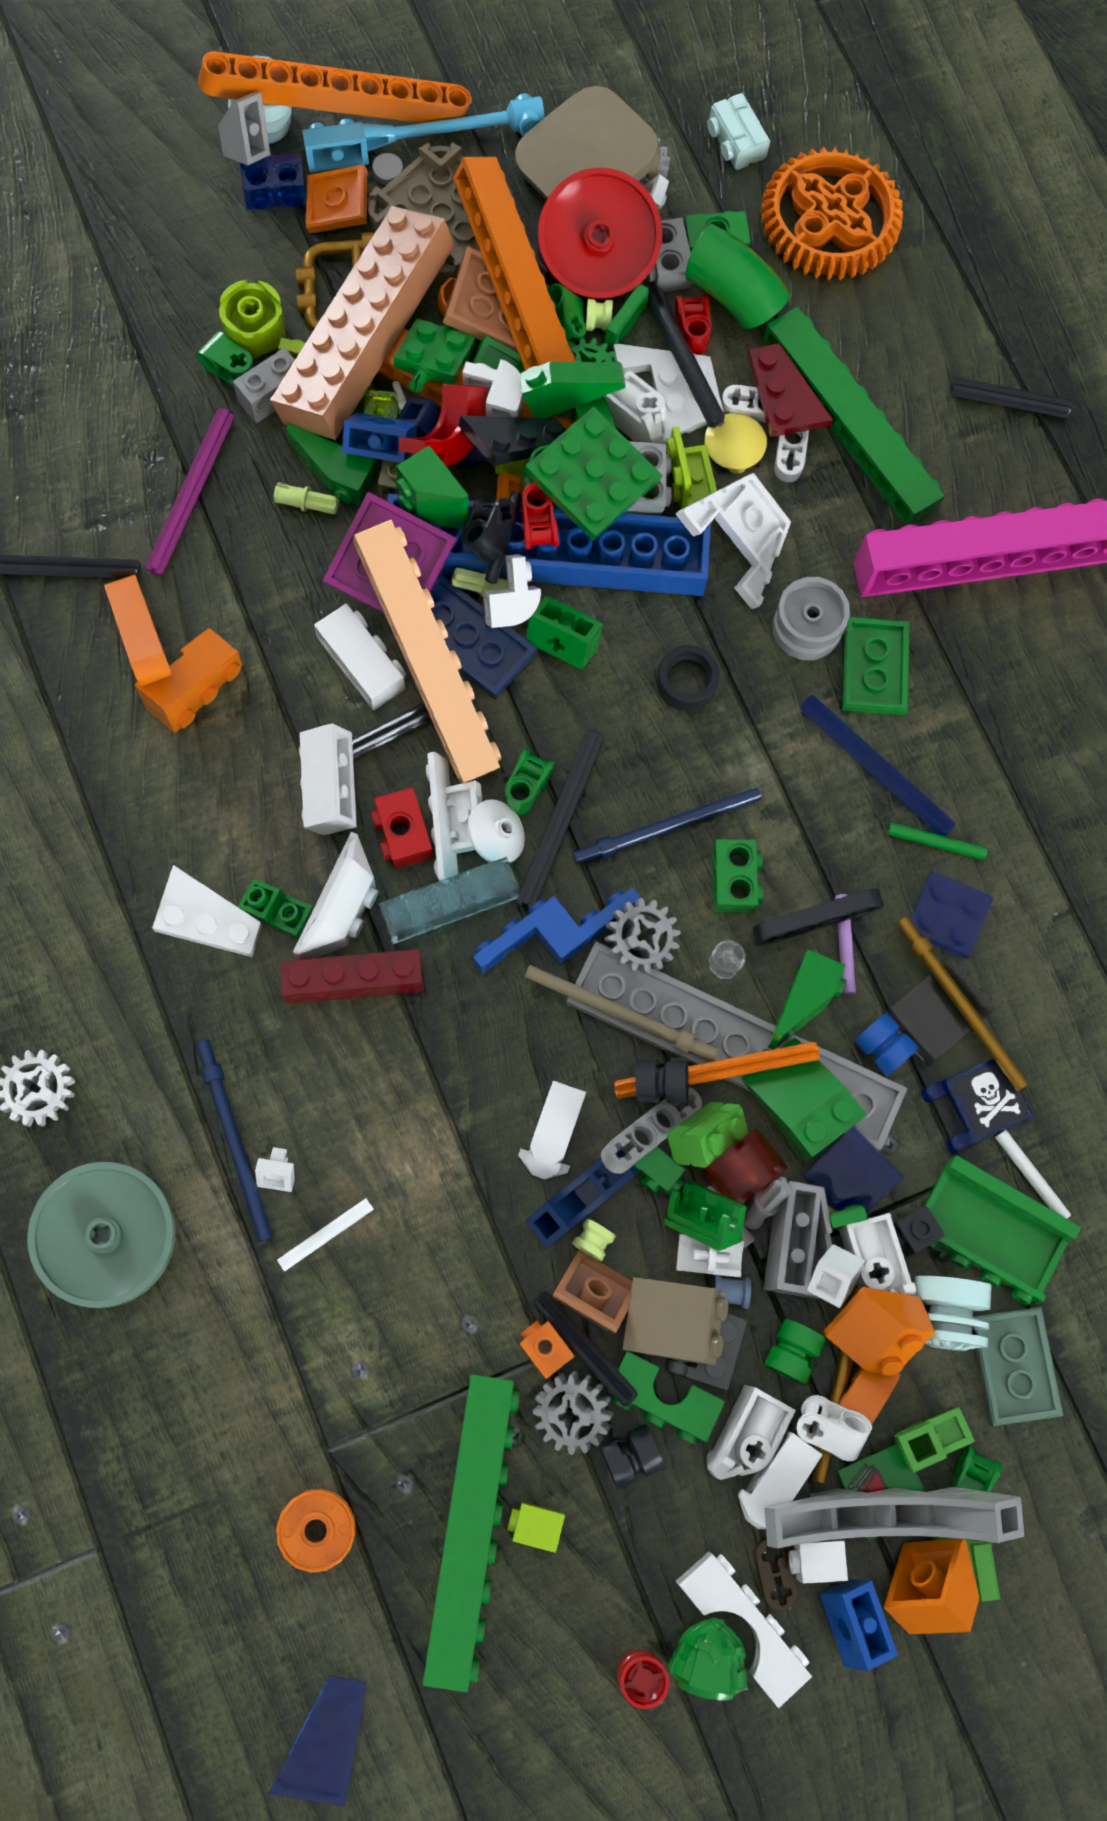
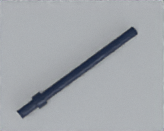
M754 788L614 838L607 836L598 839L596 844L572 852L576 864H580L600 856L604 859L616 855L617 850L761 800V793L758 788Z
M208 1039L196 1043L204 1068L201 1070L205 1085L209 1084L259 1243L270 1240L273 1236L222 1081L225 1079L221 1064L216 1063L210 1041Z

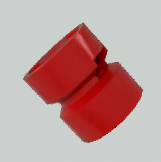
M640 1649L627 1653L619 1662L617 1682L625 1699L632 1706L640 1709H652L661 1704L667 1696L670 1685L669 1675L660 1659L654 1653Z

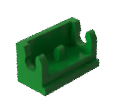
M693 1181L685 1183L680 1203V1192L673 1190L669 1199L668 1213L664 1219V1225L717 1251L741 1243L746 1213L745 1205Z

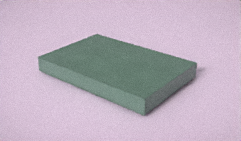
M1042 1307L974 1316L973 1318L989 1323L988 1330L972 1329V1334L988 1338V1348L975 1349L990 1426L1063 1416Z

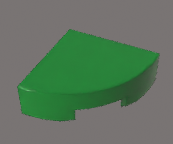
M858 1203L844 1207L845 1209L841 1211H833L830 1215L833 1228L868 1220L865 1207Z

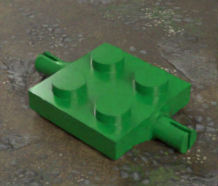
M416 319L394 356V367L414 375L409 383V387L412 391L416 389L417 393L422 391L426 381L455 384L466 361L475 348L476 337L457 331L446 324L440 326L429 321Z

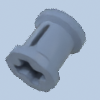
M714 1274L712 1288L725 1292V1299L728 1300V1304L740 1305L742 1309L747 1310L751 1297V1278L744 1277L743 1280L722 1278L721 1275Z

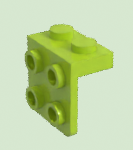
M679 426L672 427L671 438L666 439L668 453L666 456L671 457L670 473H672L674 483H671L672 498L674 502L679 501L681 510L716 492L717 489L706 444L684 448Z

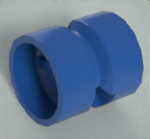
M888 1012L883 1014L854 1040L855 1044L865 1055L874 1054L876 1056L874 1063L885 1077L889 1076L920 1048L907 1034H898L900 1026Z

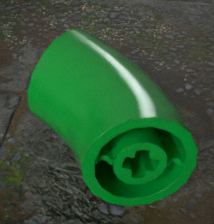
M714 224L709 225L701 233L687 262L686 279L703 289L723 305L743 329H752L770 320L785 306L790 298V290L776 272L755 251L729 232Z

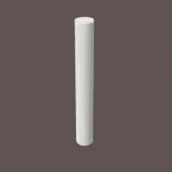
M1007 1130L998 1134L995 1139L1048 1208L1066 1219L1069 1218L1071 1213Z
M365 1198L277 1259L278 1263L284 1271L288 1270L374 1209Z

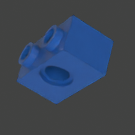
M355 413L344 420L342 453L402 463L410 458L412 453L399 451V438L417 437L418 423Z
M848 1579V1581H843L819 1593L844 1667L869 1671L898 1656L872 1581Z

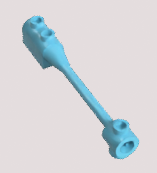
M523 93L518 95L515 100H511L507 110L502 112L397 127L393 125L354 122L352 119L346 118L341 120L338 125L325 127L321 123H313L309 129L302 130L309 172L311 173L362 164L367 165L369 164V151L396 142L398 139L508 124L514 133L520 132L524 136L543 120L545 116L541 96L531 97L529 94Z

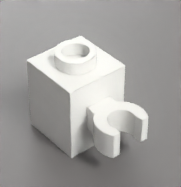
M834 1539L794 1545V1550H789L791 1574H796L797 1580L801 1583L848 1581L844 1540Z

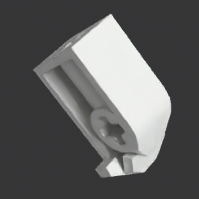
M630 370L624 374L626 388L604 396L614 424L634 442L662 444V433H665V399Z
M556 1081L552 1082L530 1145V1150L520 1149L518 1157L523 1161L531 1175L546 1180L568 1173L570 1166L563 1164L562 1161L586 1092Z
M890 1213L848 1224L839 1229L845 1250L865 1260L856 1282L858 1288L867 1287L916 1296L917 1289L915 1283L911 1281ZM880 1270L882 1277L871 1279L869 1272Z
M744 1385L713 1450H709L707 1454V1469L715 1478L722 1480L736 1475L744 1476L766 1468L772 1461L796 1410L756 1387ZM748 1444H750L752 1448L755 1449L753 1455H750V1453L746 1451V1447Z
M786 1431L770 1464L755 1473L746 1491L741 1489L738 1493L745 1520L757 1529H766L764 1507L793 1501L822 1457V1454L794 1433Z

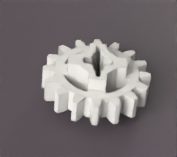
M26 1050L24 1060L21 1061L14 1055L11 1057L14 1066L12 1068L2 1066L1 1068L7 1075L5 1079L0 1078V1086L3 1087V1090L0 1091V1100L6 1101L0 1106V1109L5 1113L11 1112L9 1118L14 1122H18L22 1118L23 1125L31 1127L35 1119L37 1124L43 1127L48 1116L55 1121L59 1120L56 1112L59 1108L68 1111L69 1107L64 1103L65 1098H74L75 1094L68 1090L67 1086L74 1084L75 1079L70 1076H64L70 1071V1068L66 1064L59 1065L61 1059L55 1054L48 1059V1053L44 1050H40L37 1057L31 1051ZM37 1066L34 1071L22 1073L28 1068ZM55 1078L57 1079L56 1094L54 1093L52 1084ZM16 1083L18 1094L14 1098L13 1088L14 1084ZM33 1083L41 1087L38 1093L30 1090V1086ZM48 1104L42 1109L33 1111L38 1105Z

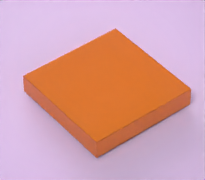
M364 164L307 175L306 229L309 234L367 224L368 171Z

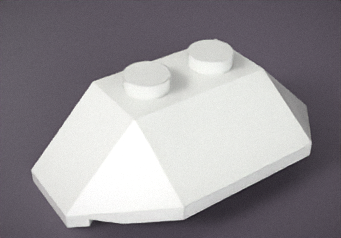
M353 832L350 833L293 950L296 960L314 959L348 946L351 937L356 939L360 934L364 923L361 917L365 908L371 909L376 900L378 890L375 889L374 876L358 835Z

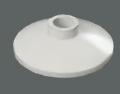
M485 800L472 809L468 818V835L476 852L486 861L496 865H505L515 861L521 855L525 844L524 828L518 815L507 804L498 800Z

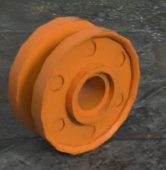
M322 1488L306 1490L294 1497L281 1512L276 1527L277 1544L283 1557L295 1568L310 1573L327 1571L339 1564L350 1551L356 1534L355 1516L348 1502L336 1492ZM311 1520H321L325 1524L327 1533L323 1539L313 1540L308 1536L306 1527Z

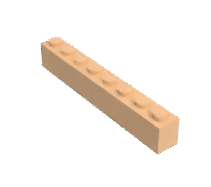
M389 520L355 534L353 538L354 546L459 783L470 782L500 768L498 761L502 760L500 751L496 743H490L485 733V730H488L486 719L481 711L476 713L471 700L475 699L472 687L468 681L463 682L458 672V669L462 668L456 652L454 650L449 651L444 640L448 638L446 628L441 619L435 620L431 608L434 607L433 599L428 589L422 590L417 578L421 576L415 559H409L404 547L407 546V541L401 527L395 528L392 520Z

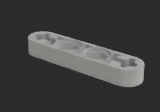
M689 1087L688 1106L680 1112L675 1108L679 1103H667L664 1099L618 1134L602 1150L601 1158L605 1167L613 1173L620 1174L630 1169L665 1141L670 1130L677 1125L680 1126L681 1122L702 1108V1100L699 1094ZM656 1115H665L670 1122V1128L659 1124ZM635 1130H639L647 1136L648 1145H643L637 1141ZM626 1146L629 1152L619 1159L615 1153H618Z

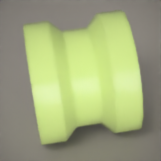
M588 298L586 331L600 328L606 332V328L612 320L613 300H605L601 303L596 302L595 299Z
M586 1218L582 1225L583 1232L580 1236H576L571 1244L602 1262L605 1256L604 1249L607 1244L613 1243L616 1236L608 1229Z

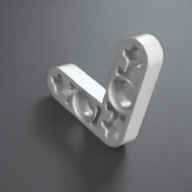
M731 385L724 390L721 404L725 414L740 413L756 421L766 423L764 413L758 407L760 399L756 387ZM733 397L738 398V405L732 404ZM749 399H753L751 408H748ZM809 430L797 432L801 437V442L798 444H791L786 441L785 435L778 436L774 470L776 476L781 481L793 482L801 476L805 465ZM788 454H794L792 461L793 470H787L785 465Z

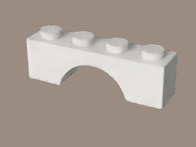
M708 1551L676 1582L703 1615L727 1611L735 1613L746 1620L755 1640V1655L748 1672L772 1702L780 1708L812 1678L805 1668L810 1662L795 1644L789 1649L780 1637L785 1631L771 1614L764 1618L755 1606L760 1603V1600L746 1584L740 1588L731 1576L736 1571L722 1554L716 1558Z

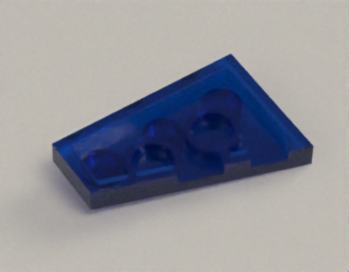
M329 1676L269 1794L345 1806L367 1681Z

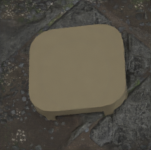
M593 86L573 94L530 129L518 142L515 150V159L526 185L530 183L547 200L555 187L565 178L589 168H611L622 171L637 181H640L645 176L652 180L658 173L657 166L661 158V150L653 129L630 106L607 87Z
M428 142L419 148V157L382 190L376 186L370 193L369 221L372 231L376 232L392 206L444 218L455 246L433 281L445 283L450 277L456 278L467 246L479 252L481 251L453 180L463 159L462 148L454 143H451L450 147L441 145L430 147Z

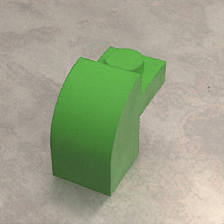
M957 1406L925 1421L916 1422L894 1435L909 1471L913 1473L947 1458L946 1454L975 1442L960 1407Z

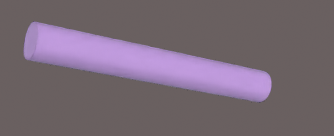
M839 894V895H836V896H835V900H836V899H839V898H842V897L849 896V895H847V894ZM850 919L837 923L840 963L845 965L841 978L846 979V984L842 991L843 995L856 994Z

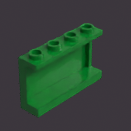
M957 1155L947 1160L924 1206L929 1208L944 1232L943 1238L926 1248L934 1251L937 1248L949 1254L948 1260L964 1269L970 1266L980 1272L979 1278L994 1287H999V1285L1006 1287L1012 1291L1010 1294L1012 1298L1028 1306L1031 1303L1036 1304L1044 1301L1046 1295L1043 1292L1068 1242L1075 1240L1082 1228Z

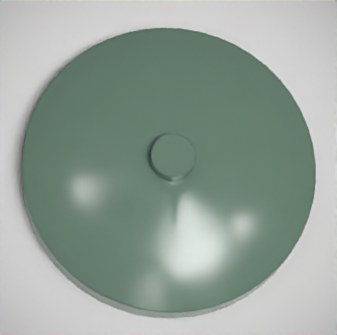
M114 1162L85 1164L61 1175L39 1198L29 1222L28 1252L39 1279L59 1298L74 1305L87 1308L116 1307L144 1294L157 1282L166 1269L175 1243L173 1211L160 1187L137 1169Z

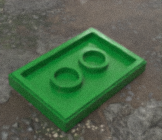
M849 617L843 632L841 711L893 715L907 714L910 621Z

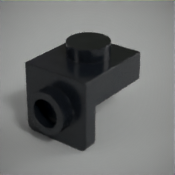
M923 1206L893 1223L901 1250L906 1257L920 1252L944 1237V1232L927 1206Z

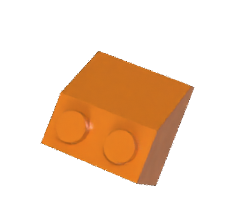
M862 1287L827 1326L824 1333L830 1341L865 1371L895 1376L923 1348L935 1331L921 1297Z
M957 1538L903 1543L884 1609L909 1634L971 1632L979 1602V1593L967 1542L964 1539Z

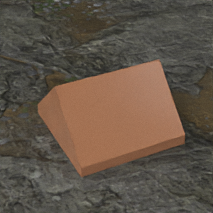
M578 1250L552 1298L613 1335L619 1329L629 1309L633 1281L583 1251Z

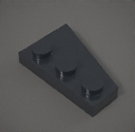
M460 416L458 427L493 466L530 458L534 450L540 446L550 445L566 431L556 418Z

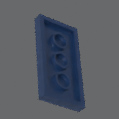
M439 574L430 591L434 602V607L431 608L435 620L441 619L448 634V638L444 639L449 651L454 650L460 660L462 668L458 669V671L496 700L537 654V648L509 626L496 628L488 626L485 622L484 607L460 588L454 587L452 582L442 574Z

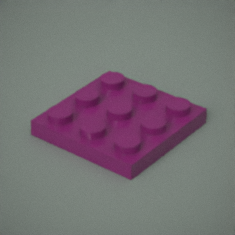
M367 492L323 581L384 613L354 546V535L389 520H392L395 528L400 526L407 541V546L404 547L409 559H415L421 576L417 579L422 590L427 588L429 592L434 586L457 539L376 495Z

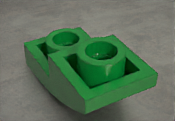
M254 878L237 906L261 922L298 939L314 910L312 905L290 897L281 889Z

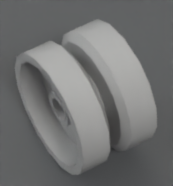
M804 577L792 582L783 591L772 621L773 636L778 646L789 656L800 660H817L829 655L837 647L850 617L849 601L843 590L834 582L821 577Z

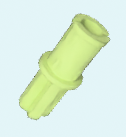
M278 482L275 487V503L301 508L302 512L312 509L336 514L338 510L339 499L337 497L313 492L309 486L301 488Z
M459 567L455 568L452 575V585L454 587L478 592L480 597H483V591L508 589V580L499 578L496 584H491L485 580L487 571L483 574Z

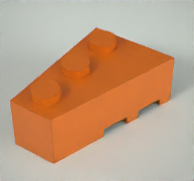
M210 628L180 649L179 653L182 656L169 665L172 672L171 676L141 687L138 682L134 684L146 710L174 733L181 727L186 728L195 718L196 712L204 704H210L216 698L218 689L226 681L230 682L235 679L243 665L239 652Z

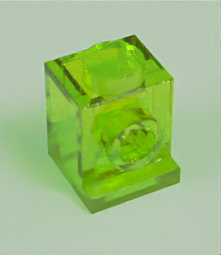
M365 391L364 414L397 419L399 410L397 392Z

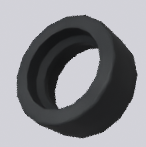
M682 645L673 648L664 655L658 668L656 686L661 698L669 706L678 710L693 711L704 707L712 700L719 684L720 669L716 659L707 650L695 645ZM681 662H691L700 666L707 675V683L704 689L695 694H684L677 691L669 681V673L672 667Z

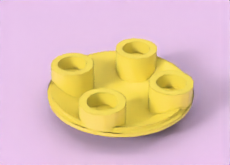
M740 413L724 414V424L721 427L707 428L704 445L706 444L708 454L715 463L729 469L734 474H740L745 469L757 464L763 457L767 447L766 434L762 426L747 415Z

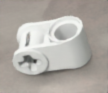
M819 1395L810 1396L805 1399L801 1408L802 1416L799 1418L796 1427L798 1435L806 1443L820 1447L845 1461H854L858 1458L872 1430V1424L864 1415L844 1408ZM819 1406L822 1407L821 1415L817 1414ZM810 1425L813 1426L812 1433H809Z

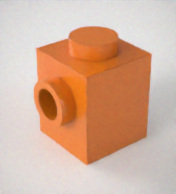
M537 1320L521 1333L525 1340L519 1345L544 1379L550 1377L575 1357L549 1321L541 1325Z

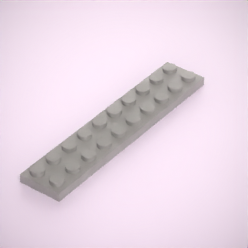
M595 942L575 983L579 987L682 1032V1029L695 1034L694 1038L719 1049L715 1061L772 1050L768 1048V1045L776 1027L775 1025L652 967L648 973H642L640 966H638L636 971L630 972L629 962L619 966L617 961L620 955L618 953L610 955L608 951L611 948L599 942ZM568 997L566 1001L567 1005L679 1058H687L688 1062L693 1065L713 1062L691 1051L684 1053L675 1049V1044ZM793 1034L789 1039H787L776 1049L782 1048L795 1037L802 1044L809 1043V1041L804 1040ZM818 1046L820 1054L818 1060L847 1088L867 1114V1116L842 1135L880 1152L908 1088ZM744 1075L724 1078L749 1091L741 1080Z

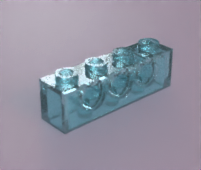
M506 856L379 903V908L393 945L517 899L519 886Z

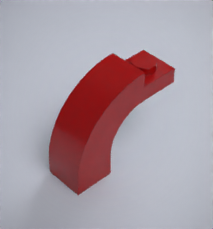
M443 384L441 414L435 428L424 437L399 438V451L412 453L413 456L427 446H430L446 467L460 462L474 446L471 440L458 427L460 416H485L488 387L466 384Z

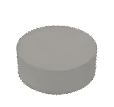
M392 153L380 154L374 159L372 164L375 180L385 186L403 171L401 159Z

